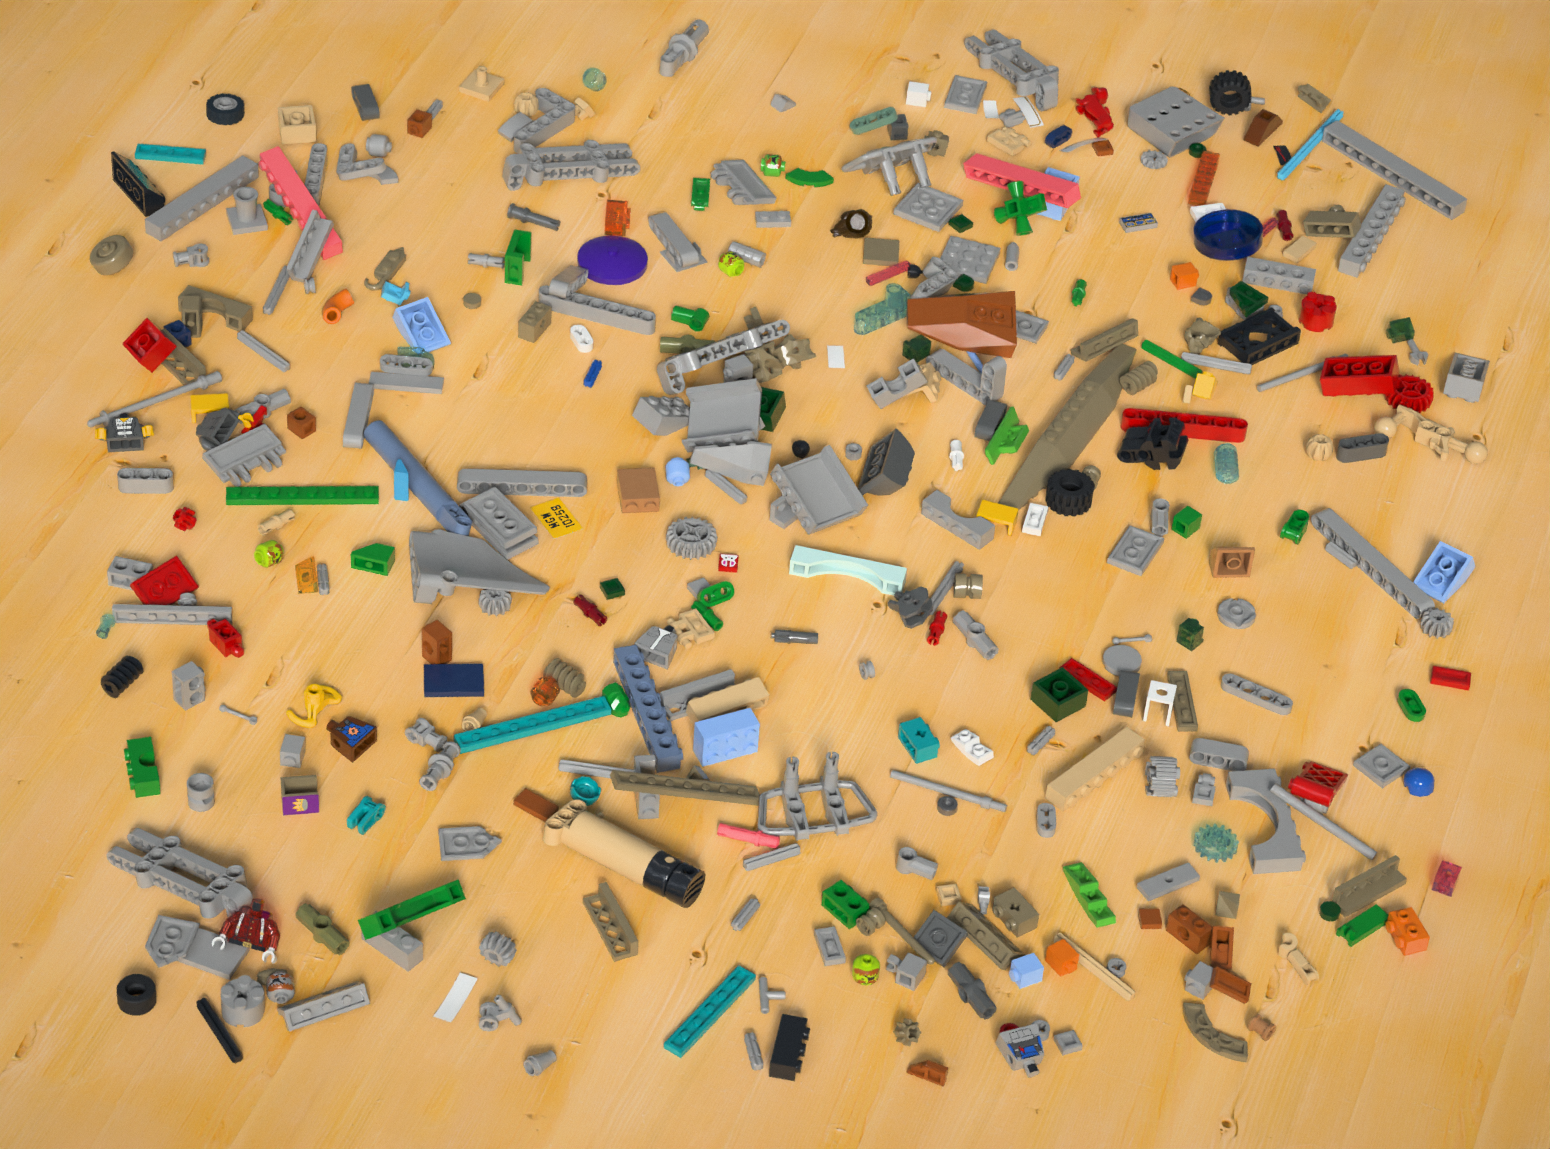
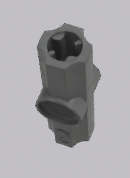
M957 962L948 969V975L957 986L961 1000L964 1003L969 1002L980 1018L984 1020L991 1018L996 1013L997 1007L986 994V988L982 980L979 978L975 979L964 963Z

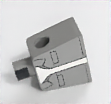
M667 625L664 629L652 626L635 642L639 652H643L644 661L664 669L669 668L677 650L678 636L675 634L676 631L672 626Z

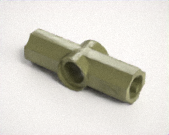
M684 335L681 338L661 337L660 352L682 354L715 341L695 339L692 335Z
M305 903L299 907L295 914L296 918L313 933V939L318 943H323L335 955L343 954L349 947V940L332 925L330 917L321 915L310 904Z

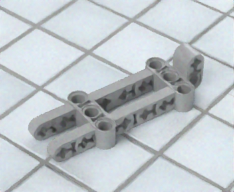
M995 29L985 33L987 44L976 36L965 38L966 49L979 59V66L981 68H992L1016 86V93L1019 96H1028L1036 93V107L1039 111L1042 112L1057 107L1058 67L1045 66L1021 48L1020 40L1008 39Z
M587 140L581 146L535 148L529 143H522L518 154H511L505 159L502 176L508 189L515 191L522 186L524 176L532 186H541L543 181L584 178H592L598 183H604L608 177L634 176L639 173L640 165L636 159L631 158L632 150L625 143L599 145L594 140Z
M786 320L766 323L729 335L725 339L665 359L666 361L659 363L657 366V373L664 392L668 395L683 392L685 389L683 373L702 368L703 365L759 347L763 343L787 335L790 331L789 323ZM783 326V329L778 331L777 328Z
M135 828L127 835V839L133 847L147 853L143 858L118 846H114L106 854L108 861L113 866L134 875L140 888H150L154 885L198 905L201 916L204 918H214L226 909L229 922L234 927H237L241 913H244L245 916L240 926L242 928L256 914V911L251 909L254 900L252 893L247 888L245 872L242 866L232 865L228 868L220 866L182 848L180 838L177 836H168L162 839L140 828ZM174 867L180 868L210 882L207 887L202 886L170 870Z

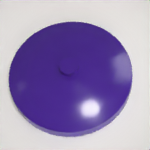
M601 236L591 239L582 245L578 251L577 264L578 267L588 269V279L606 285H622L637 280L645 273L648 256L645 249L634 240L622 236Z

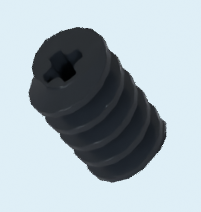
M124 656L121 661L101 678V686L105 693L112 698H118L130 684L134 683L135 679L139 678V674H143L142 664L135 657Z

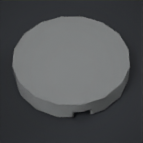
M1231 598L1222 601L1219 605L1217 616L1219 621L1229 628L1246 629L1255 622L1256 613L1254 606L1243 599H1238L1237 601Z
M1114 645L1104 652L1102 662L1108 672L1120 676L1121 670L1137 673L1140 670L1142 659L1141 655L1134 648L1126 645Z

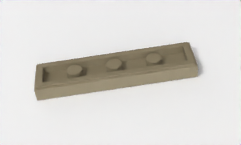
M1168 671V683L1177 685L1173 705L1178 732H1197L1198 723L1187 671Z

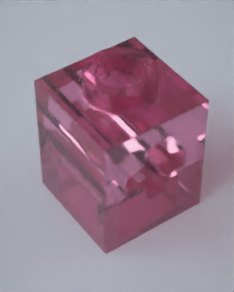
M1442 860L1435 876L1432 890L1452 897L1462 867Z

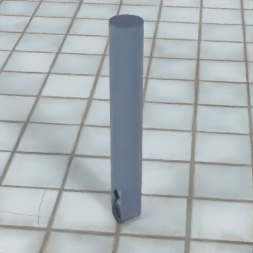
M378 420L369 424L364 431L365 440L393 471L397 460H402L408 471L409 489L447 532L469 536L472 520L383 421Z

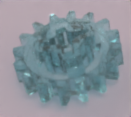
M1207 824L1205 829L1200 827L1199 832L1195 833L1193 846L1196 847V852H1201V858L1208 857L1207 861L1215 859V862L1218 863L1219 859H1222L1223 862H1226L1227 857L1232 859L1233 854L1237 853L1239 840H1236L1237 835L1231 834L1232 829L1225 830L1224 825L1219 828L1217 824H1214L1213 827Z

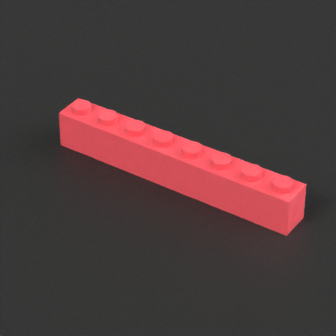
M279 146L260 153V169L266 172L268 181L274 184L276 193L282 196L284 205L289 207L292 217L297 219L301 231L304 230L312 210H316L320 218L327 219ZM333 228L320 255L323 260L343 253L342 241Z
M978 153L963 163L966 178L1005 190H1008L1007 184L1023 181L1025 196L1031 197L1042 193L1045 196L1046 202L1064 208H1069L1081 199L1079 185L1072 181Z

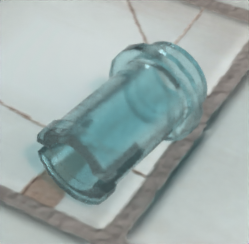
M105 614L100 618L101 623L96 630V634L101 639H106L111 628L115 626V617L111 614Z

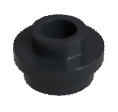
M797 440L792 445V451L796 457L805 458L810 451V447L806 441Z

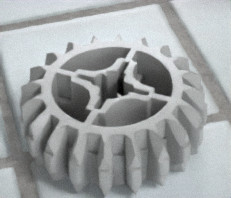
M693 516L689 519L684 517L683 520L678 518L677 522H672V525L668 527L666 534L667 546L671 553L676 554V557L682 556L683 559L690 558L691 560L696 558L699 560L700 557L706 558V555H711L712 551L715 550L717 532L711 523L708 524L707 520L702 521L700 517L698 519H694Z

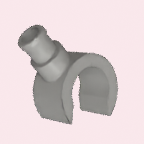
M979 886L978 904H980V913L985 915L987 914L990 900L989 887Z

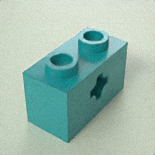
M921 717L899 723L898 738L916 764L937 758L938 749L940 748L939 740L933 736L929 725L925 724Z

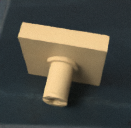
M479 66L459 86V92L489 102L504 85V79L488 74L485 66Z

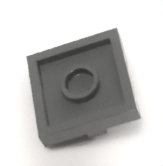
M933 910L914 938L934 957L935 962L944 968L968 936V932Z

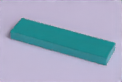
M137 144L135 159L203 165L206 157V149Z

